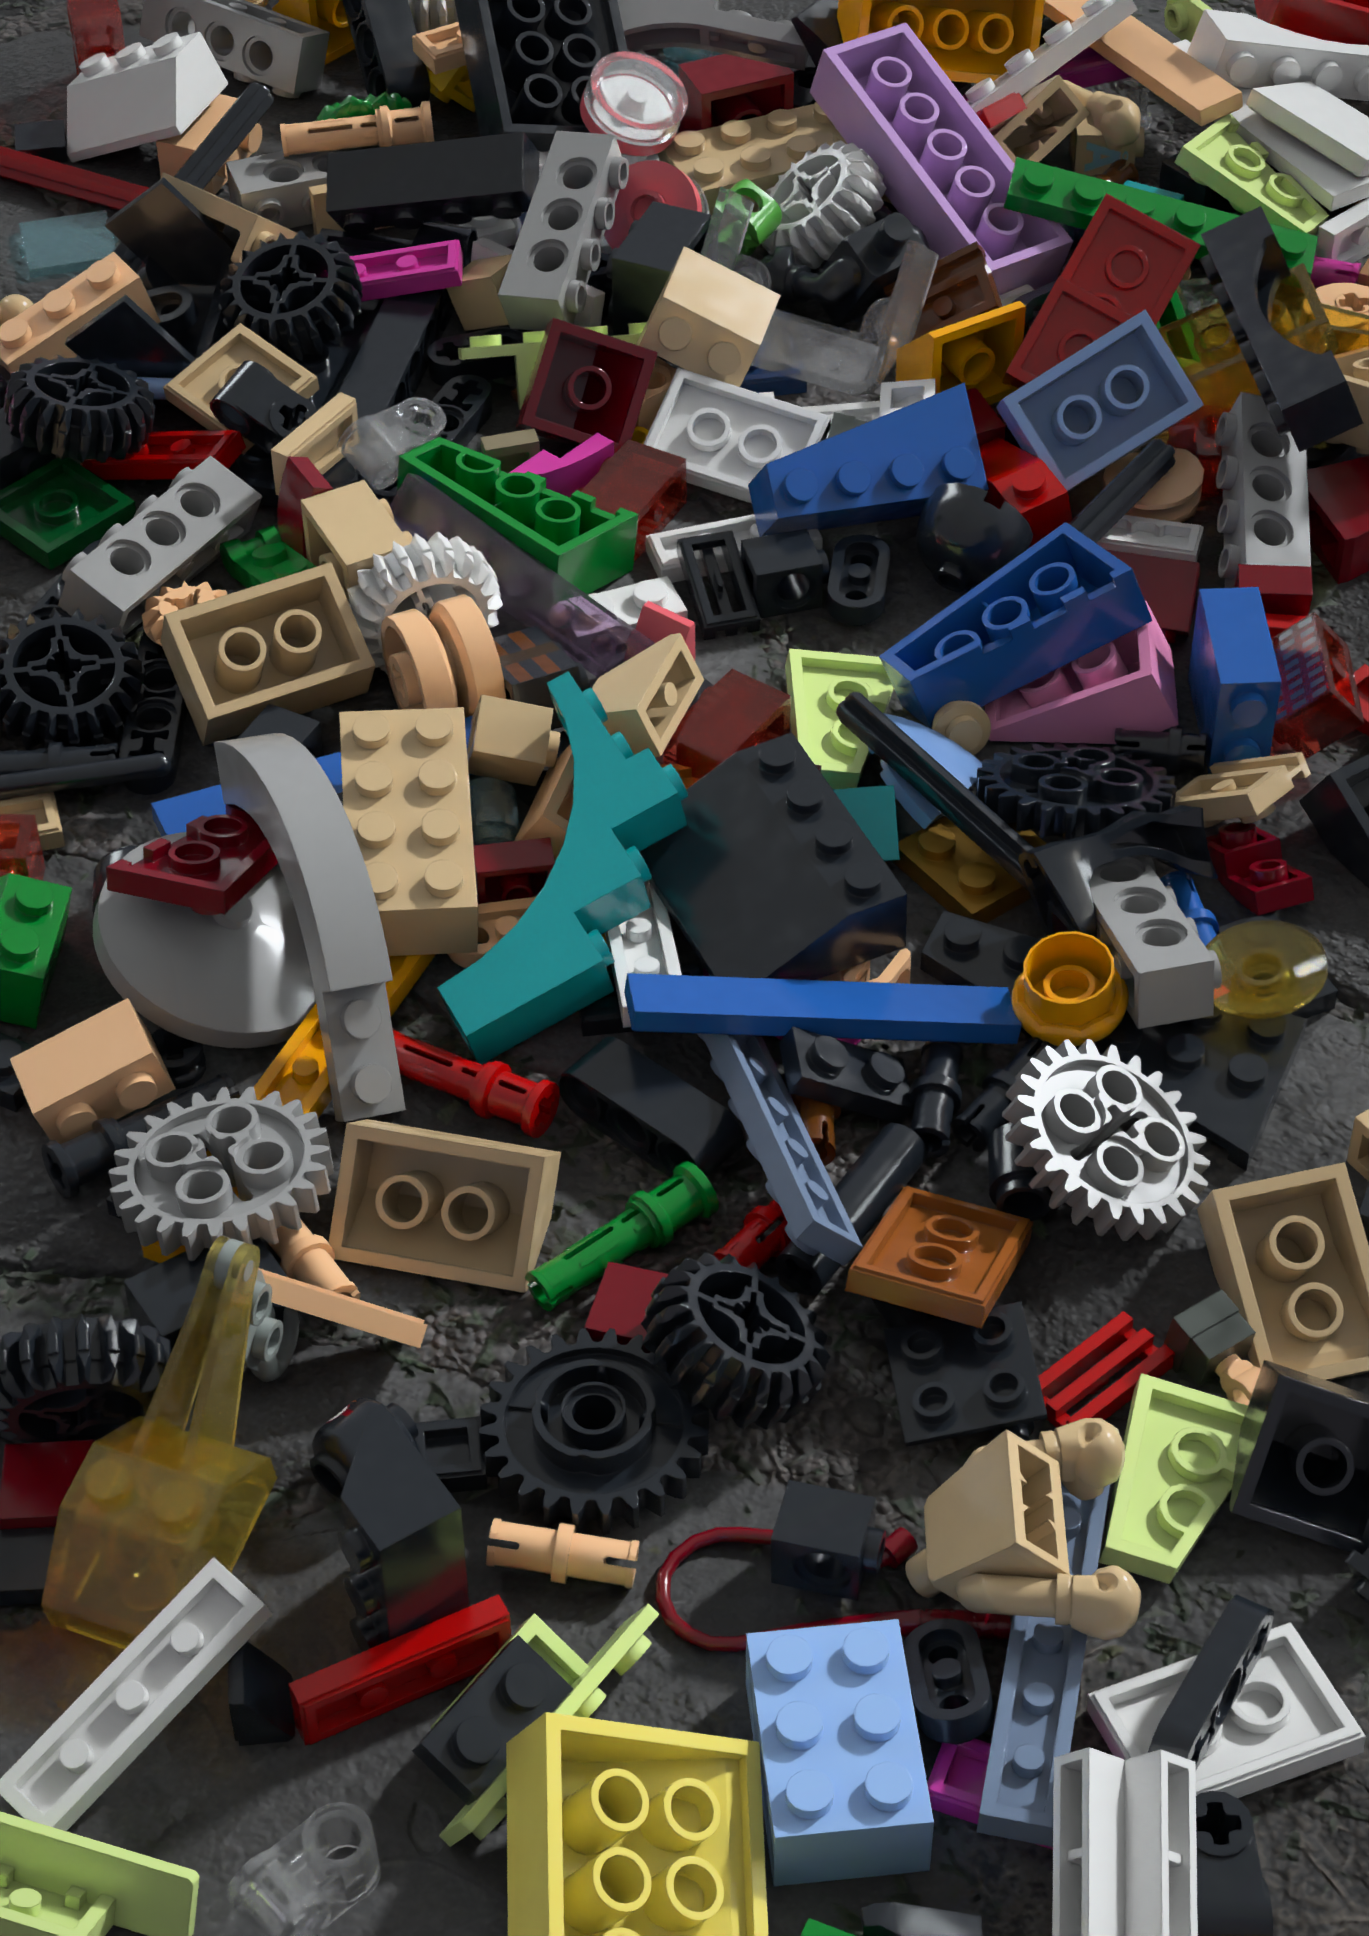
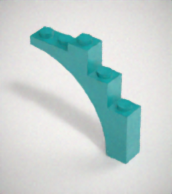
M569 671L547 682L557 716L569 738L574 758L573 806L562 849L544 887L518 923L482 958L437 987L452 1021L477 1063L480 1064L489 1061L614 991L606 967L615 963V960L602 934L651 908L644 883L651 880L652 876L639 851L687 826L681 801L688 797V792L673 765L669 764L662 768L649 748L634 755L620 731L610 735L603 725L608 720V717L596 693L592 688L582 692Z

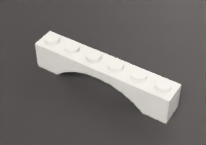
M1204 9L1187 54L1234 87L1258 88L1311 81L1337 98L1369 101V45L1345 44L1322 40L1272 25L1249 14Z

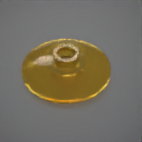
M1257 920L1238 924L1221 932L1205 946L1207 950H1214L1216 952L1222 971L1221 987L1214 989V1006L1237 1017L1267 1019L1290 1014L1310 1003L1320 993L1327 979L1328 961L1322 944L1307 930L1288 922Z

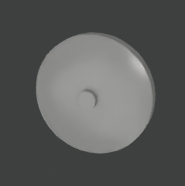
M186 832L169 834L159 838L169 840L172 844L185 837ZM159 838L138 846L122 859L132 862V865L143 859V847ZM279 863L225 915H201L192 911L190 907L107 890V879L105 880L93 918V940L98 960L105 975L124 1000L128 998L135 1010L154 1024L180 1037L202 1044L225 1048H256L289 1040L315 1005V992L302 931Z

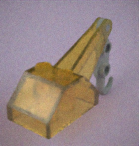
M219 1236L214 1241L207 1254L194 1299L146 1416L136 1417L95 1441L90 1447L59 1507L41 1604L50 1624L126 1649L213 1557L229 1572H232L277 1480L271 1458L234 1446L244 1367L251 1369V1372L263 1382L278 1379L285 1372L292 1359L299 1334L297 1310L286 1307L283 1312V1323L275 1319V1311L271 1301L272 1287L265 1282L262 1271L258 1270L260 1250L257 1246L226 1236ZM196 1394H197L196 1403H195V1407H194V1411H193V1416H192V1420H191V1424H190V1429H189V1432H188V1431H185V1429H186L187 1422H188V1419H189V1416H190V1413H191V1410H192V1406H193V1403H194V1400H195V1397H196Z

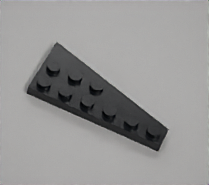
M943 911L921 951L920 969L945 985L1008 987L1012 995L1015 981L1024 971L1023 962L1030 948L1041 939ZM1227 996L1214 1003L1213 1016L1141 1029L1137 1028L1126 1010L1122 1021L1107 1037L1094 1042L1100 1055L1111 1044L1115 1045L1119 1052L1120 1061L1125 1064L1137 1055L1141 1059V1073L1146 1077L1160 1071L1163 1076L1159 1088L1164 1093L1180 1091L1182 1096L1175 1104L1178 1111L1195 1113L1197 1116L1188 1127L1189 1132L1204 1135L1228 1150L1227 1160L1247 1171L1304 1038L1307 1019ZM1021 1026L1020 1031L1025 1035L1031 1037V1035L1028 1034Z

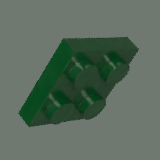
M60 457L0 490V536L49 570L76 556L92 542L102 539L105 533L116 523L124 526L133 519L136 513L134 500L71 458L60 460Z

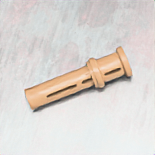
M422 101L420 107L389 110L387 105L379 106L380 109H375L374 115L280 124L284 157L377 145L380 148L435 142L430 101Z

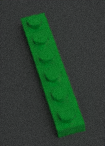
M1016 157L1004 203V209L1086 230L1107 193L1199 243L1201 246L1194 256L1198 260L1209 254L1201 234L1239 217L1236 214ZM1270 224L1291 273V276L1281 281L1306 288L1312 274L1318 236Z

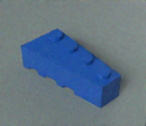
M965 382L767 463L748 484L759 537L806 528L807 530H822L920 516L926 501L941 484L961 483L976 486L987 491L989 489Z
M1065 522L882 653L879 658L902 707L925 726L932 729L935 714L945 704L952 701H970L982 707L1151 622L1152 618L1133 569Z

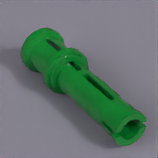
M686 1161L675 1167L673 1177L650 1192L637 1191L631 1195L625 1205V1211L617 1215L616 1218L566 1248L553 1259L526 1273L525 1280L529 1282L527 1287L533 1298L543 1309L552 1311L559 1304L569 1299L570 1296L604 1275L608 1261L622 1264L625 1260L648 1246L651 1248H664L673 1241L674 1232L699 1216L709 1218L717 1213L719 1201L708 1178L696 1165Z

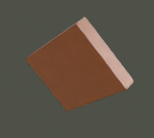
M903 1187L849 1268L845 1291L982 1328L1030 1243L1034 1222L1028 1218L913 1187Z

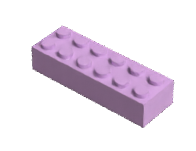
M907 23L823 49L809 93L847 144L853 142L859 149H863L879 166V171L884 176L882 182L887 188L885 195L899 213L903 214L912 225L919 227L923 231L930 246V255L935 261L977 241L985 250V259L988 267L991 269L999 295L1026 284L1035 290L1057 280L1073 240L1058 222L1004 209L1014 167L1013 161Z

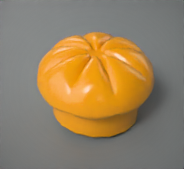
M1072 931L1058 932L1042 938L1030 948L1023 962L1024 971L1015 981L1011 995L1012 1008L1016 1017L1021 1022L1022 1028L1031 1036L1058 1047L1067 1039L1074 1046H1078L1087 1039H1091L1094 1043L1112 1033L1125 1015L1129 1001V991L1125 980L1121 979L1114 966V957L1107 945L1092 935Z

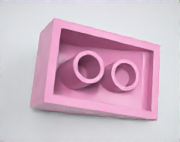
M1147 601L1145 602L1152 618L1151 622L986 704L985 712L991 723L989 740L1116 744L1114 740L1116 728L1162 732L1170 727L1179 725L1173 652Z

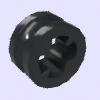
M163 1028L151 1034L176 1089L191 1086L203 1077L206 1071V1058L203 1053L202 1043L180 1037ZM182 1054L180 1059L169 1060L171 1055Z

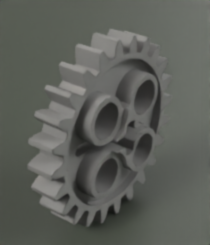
M1069 1039L1064 1040L1056 1050L1046 1046L1036 1058L1032 1057L1015 1076V1083L1006 1092V1096L1012 1102L1002 1112V1117L1015 1125L1005 1135V1138L1008 1142L1024 1147V1150L1014 1162L1018 1166L1033 1167L1037 1172L1029 1183L1031 1188L1048 1186L1053 1191L1049 1206L1055 1209L1063 1203H1067L1072 1207L1071 1217L1073 1224L1077 1226L1088 1216L1093 1218L1094 1227L1099 1236H1103L1114 1225L1122 1241H1128L1137 1231L1145 1240H1150L1160 1229L1165 1233L1169 1232L1199 1203L1200 1200L1197 1196L1208 1185V1182L1201 1174L1210 1166V1160L1196 1152L1207 1142L1206 1137L1189 1132L1188 1127L1197 1116L1195 1113L1178 1111L1175 1104L1182 1096L1180 1091L1164 1093L1159 1088L1163 1076L1160 1071L1146 1077L1141 1073L1140 1057L1135 1055L1125 1064L1120 1061L1117 1047L1112 1044L1100 1055L1091 1039H1087L1078 1050ZM1132 1118L1139 1119L1126 1133L1124 1131L1115 1133L1089 1156L1079 1161L1073 1159L1088 1145L1096 1146L1121 1124Z
M222 1087L217 1094L216 1100L208 1102L199 1092L193 1093L192 1106L185 1109L174 1102L167 1103L169 1117L163 1120L147 1115L144 1117L147 1133L128 1132L126 1134L129 1149L115 1150L114 1157L117 1167L109 1170L112 1185L110 1191L117 1216L122 1217L125 1231L127 1233L137 1231L140 1244L144 1247L159 1240L161 1252L164 1256L170 1255L183 1245L190 1261H194L204 1248H213L214 1253L216 1250H221L229 1239L247 1243L250 1247V1254H252L253 1240L259 1237L273 1245L279 1243L277 1228L284 1226L289 1229L299 1230L302 1228L299 1212L317 1213L320 1210L317 1195L330 1193L331 1188L328 1176L334 1174L326 1128H320L317 1114L315 1112L304 1114L301 1101L298 1099L282 1106L279 1091H273L261 1101L257 1100L254 1087H248L240 1098L232 1099L227 1087ZM205 1146L211 1152L212 1156L207 1157ZM237 1186L239 1198L233 1192L232 1187Z

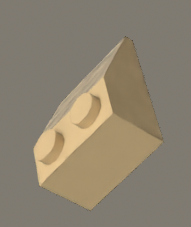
M1345 1162L1212 1190L1197 1208V1212L1219 1287L1239 1308L1241 1316L1256 1332L1247 1353L1251 1364L1261 1369L1264 1360L1326 1381L1368 1373L1369 1245Z

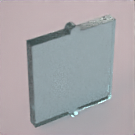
M103 210L18 223L23 243L18 246L19 253L22 258H26L30 278L87 270L93 263L111 254L115 249V244L118 243V238L105 227L106 220L108 219L107 211Z

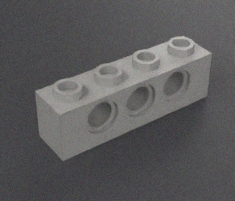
M144 0L139 36L156 42L161 37L173 32H177L180 37L201 32L219 67L233 71V77L239 81L247 83L262 82L272 86L274 94L286 98H299L303 92L321 89L330 32L245 0Z
M556 131L498 292V297L511 329L544 331L547 324L553 318L573 324L576 314L584 310L587 297V282L591 271L598 269L601 258L600 245L605 230H610L613 226L615 218L614 204L619 190L626 187L629 177L628 161L625 157H622L615 135Z
M379 145L289 155V157H284L283 151L226 162L230 202L288 229L313 224L309 187L327 184V153L379 148Z
M1241 392L1230 412H1223L1221 414L1215 432V443L1220 445L1222 449V459L1216 475V486L1223 490V503L1218 514L1217 530L1220 533H1224V548L1219 558L1218 575L1221 578H1225V588H1234L1238 564L1311 567L1306 450L1299 452L1290 432L1279 436L1262 396Z
M209 456L193 470L189 467L184 468L173 479L164 494L159 498L155 495L149 496L139 506L133 519L124 526L120 523L113 525L102 537L96 549L88 555L80 552L69 562L62 574L65 586L58 606L71 616L79 608L84 616V620L88 622L102 614L106 622V630L121 626L123 634L127 635L142 622L146 599L159 596L161 586L176 589L182 586L183 581L189 583L220 556V543L234 538L240 540L250 531L263 496L212 456Z
M1144 856L1125 857L1096 867L1089 885L1096 916L1097 939L1107 945L1114 957V966L1121 979H1124L1127 984L1129 1001L1126 1010L1137 1028L1141 1029L1213 1016L1214 989L1220 988L1222 983V971L1218 956L1214 950H1207L1199 938L1194 920L1191 917L1186 918L1177 905L1176 896L1171 886L1163 885L1156 874L1152 858Z

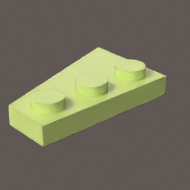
M1231 113L1220 118L1186 143L1180 150L1174 163L1186 170L1195 182L1210 187L1227 199L1231 206L1240 213L1245 214L1261 206L1270 224L1312 235L1317 234L1319 226L1326 222L1329 214L1291 175L1276 173L1265 162L1269 152L1258 141L1251 142L1249 145L1236 132L1240 123Z
M789 648L785 672L791 733L796 737L832 789L857 788L870 752L868 746L840 722L836 715V709L850 693L860 692L882 713H885L894 691L880 658L876 656Z
M1141 1373L1133 1392L1123 1440L1125 1462L1122 1472L1114 1484L1099 1563L1118 1566L1125 1571L1170 1584L1232 1490L1240 1428L1248 1405Z

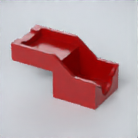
M1106 193L1061 276L1057 278L1005 372L1002 383L1017 388L1024 386L1145 309L1154 324L1157 325L1201 245Z

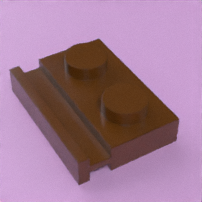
M977 241L883 287L891 304L889 308L901 347L928 332L1003 307L991 269L988 267L985 259V250Z

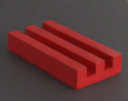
M1121 1312L1038 1376L1048 1416L1047 1420L1056 1428L1083 1418H1102L1106 1420L1132 1399L1134 1388L1141 1373L1159 1378L1173 1367L1175 1352L1165 1344L1158 1349L1153 1345L1154 1335L1146 1328H1142L1137 1332L1133 1328L1134 1319L1126 1312ZM1138 1356L1142 1360L1141 1363L1074 1415L1069 1416L1066 1413L1067 1410L1085 1396L1094 1394L1106 1385L1111 1376Z

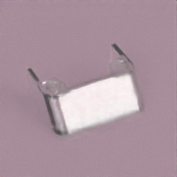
M720 187L701 255L771 290V276L767 267L753 257L740 254L755 203L730 189ZM908 240L892 296L882 298L868 308L859 333L775 309L751 366L851 396L861 397L871 394L880 386L895 365L897 349L911 342L915 336L939 254L919 242Z

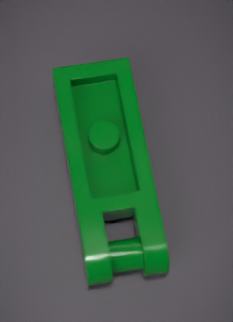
M274 526L257 530L254 538L243 542L238 538H234L220 543L219 551L224 567L232 577L246 588L317 567L283 542Z

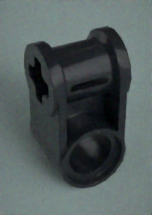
M250 360L244 361L209 403L213 415L229 430L240 431L243 437L270 456L271 449L279 443L280 439L283 440L317 412L316 407L310 400L302 397L279 381L264 366ZM300 412L304 413L303 420L299 418Z
M1209 1791L1198 1794L1196 1796L1198 1936H1273L1271 1897L1268 1885L1262 1876L1253 1819L1249 1809L1238 1798L1226 1792Z

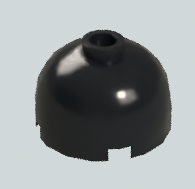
M961 483L941 484L935 489L933 495L926 501L922 509L916 531L917 550L926 567L933 573V577L939 585L954 592H961L964 589L972 590L1026 551L1034 535L1028 521L1015 507L1004 501L999 510L992 504L983 501L988 491Z

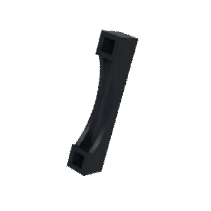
M1262 207L1253 209L1202 233L1201 236L1209 254L1200 258V261L1279 436L1290 432L1299 452H1302L1364 424L1347 381L1332 351L1330 350L1321 355L1307 351L1283 338L1272 327L1271 315L1276 291L1281 280L1291 276V273Z

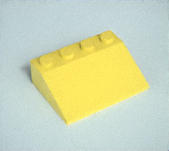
M545 1712L506 1743L508 1936H769L759 1742Z

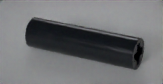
M898 1123L885 1125L834 1187L860 1242L927 1159L928 1152L923 1140L913 1130ZM792 1241L787 1244L775 1260V1267L781 1279L793 1290L808 1296L819 1294L842 1265L820 1252L814 1256L809 1255L798 1248Z

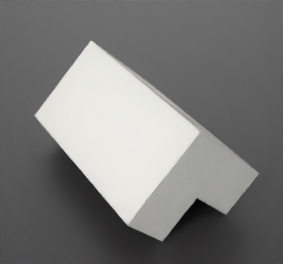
M1090 1747L1054 1757L1052 1936H1198L1195 1761L1161 1749L1125 1760Z

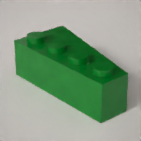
M441 437L399 456L396 513L414 524L435 525L438 532L448 540L459 536L468 546L474 545L477 551L479 550L483 554L488 564L491 565L497 577L553 612L560 610V602L584 597L633 571L638 525L637 513L621 507L615 512V515L596 508V497L578 490L572 493L571 497L547 489V478L529 471L526 473H506L501 471L500 460Z

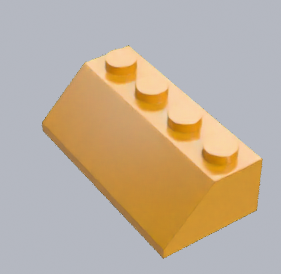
M839 0L837 20L843 43L907 23L951 81L979 83L989 77L994 81L1007 72L1004 64L1021 51L1030 49L1033 52L1039 48L1045 0Z

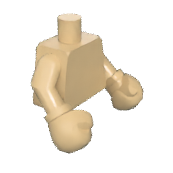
M1056 75L1033 87L1021 96L1027 109L988 129L1014 164L1016 157L1039 163L1085 118H1087L1089 125L1096 127L1102 132L1108 149L1119 150L1123 146L1133 144L1139 138L1141 112L1137 104L1129 98L1106 94L1102 91L1092 93L1068 80H1063L1060 75Z
M1083 1418L1058 1427L1054 1431L1040 1432L1039 1439L1025 1441L1009 1430H1005L988 1445L973 1451L965 1464L928 1496L924 1505L926 1548L911 1557L905 1566L907 1578L915 1591L926 1598H932L943 1592L959 1601L967 1610L975 1613L1055 1618V1625H1071V1628L1098 1639L1111 1640L1123 1637L1137 1621L1141 1603V1590L1127 1571L1114 1565L1097 1569L1092 1575H1070L1061 1489L1062 1482L1073 1496L1080 1500H1090L1101 1495L1105 1486L1118 1480L1125 1462V1447L1118 1429L1102 1418Z

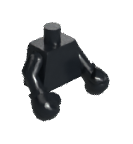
M883 205L881 209L873 213L876 218L874 223L848 235L841 241L818 274L811 273L810 268L806 265L795 263L792 246H776L774 254L760 260L756 278L758 284L781 295L777 304L805 303L808 300L818 301L836 327L839 328L889 303V298L885 294L883 287L923 268L930 255V246L926 236L919 227L912 225L903 214L893 213L887 206Z

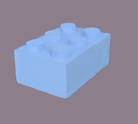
M1145 309L1009 394L1000 401L996 408L1021 449L1042 459L1069 492L1103 471L1106 467L1189 417L1204 406V403Z
M893 1619L746 1633V1690L753 1741H757L760 1744L762 1806L773 1885L783 1886L930 1871L934 1819L899 1620Z

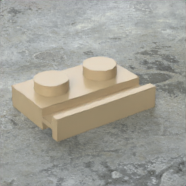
M1302 752L1214 763L1209 767L1212 774L1199 775L1176 792L1175 807L1185 805L1203 808L1204 828L1216 825L1226 819L1240 818L1241 823L1244 824L1252 823L1274 812L1276 809L1274 802L1294 788L1292 780L1306 778L1311 772Z

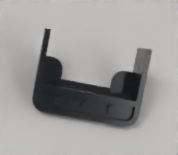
M163 177L107 219L105 227L142 260L139 276L146 291L167 285H182L191 291L199 310L197 321L185 334L172 337L127 295H124L67 337L65 345L82 359L93 360L98 357L102 363H117L120 365V370H132L137 373V377L174 378L228 333L219 309L220 302L218 297L221 295L222 289L220 281L229 277L228 265L233 263L231 256L236 245ZM153 399L154 405L175 406L168 400Z

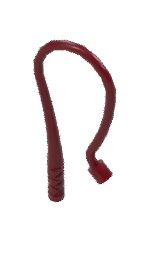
M715 1527L691 1535L673 1549L656 1575L655 1600L664 1623L684 1641L707 1651L738 1652L746 1650V1634L739 1636H711L692 1628L677 1614L670 1597L671 1578L679 1564L700 1548L718 1542L771 1545L773 1529ZM899 1527L886 1537L880 1569L887 1565L891 1568H897L918 1550L915 1538L905 1528ZM920 1608L842 1616L758 1632L898 1619L901 1637H907L911 1631L926 1622L937 1619H956L971 1625L976 1630L979 1639L996 1638V1640H1009L1011 1621L1010 1615L975 1613L967 1609L920 1610Z

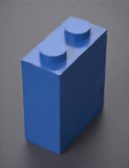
M1259 587L1199 589L1188 683L1199 734L1207 733L1205 758L1208 774L1212 773L1209 767L1214 763L1267 757L1271 753L1282 681Z

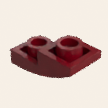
M288 456L279 490L277 508L278 532L283 542L307 559L301 500L333 490V488L308 457Z
M1241 822L1225 824L1218 829L1219 834L1206 837L1210 857L1218 876L1217 879L1237 901L1253 913L1262 915L1314 900L1312 876L1288 865L1283 860L1280 838L1256 827L1254 823L1244 824Z

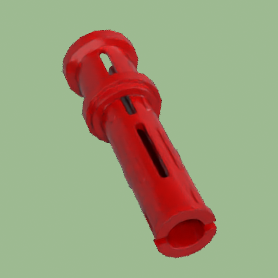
M393 1030L400 1075L468 1101L471 1109L479 1117L491 1119L497 1116L521 1126L523 1133L532 1138H539L551 1125L560 1099V1090L557 1083L545 1079L537 1083L512 1073L511 1067L504 1062L494 1061L482 1065L446 1051L443 1048Z

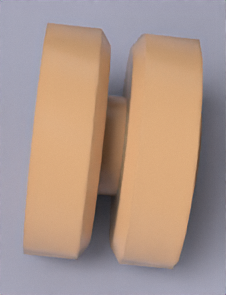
M462 594L436 602L431 608L429 619L422 612L413 608L386 616L382 621L381 642L383 657L399 710L464 707L466 718L473 716L481 695L506 699L503 672L491 631L481 610L471 597Z

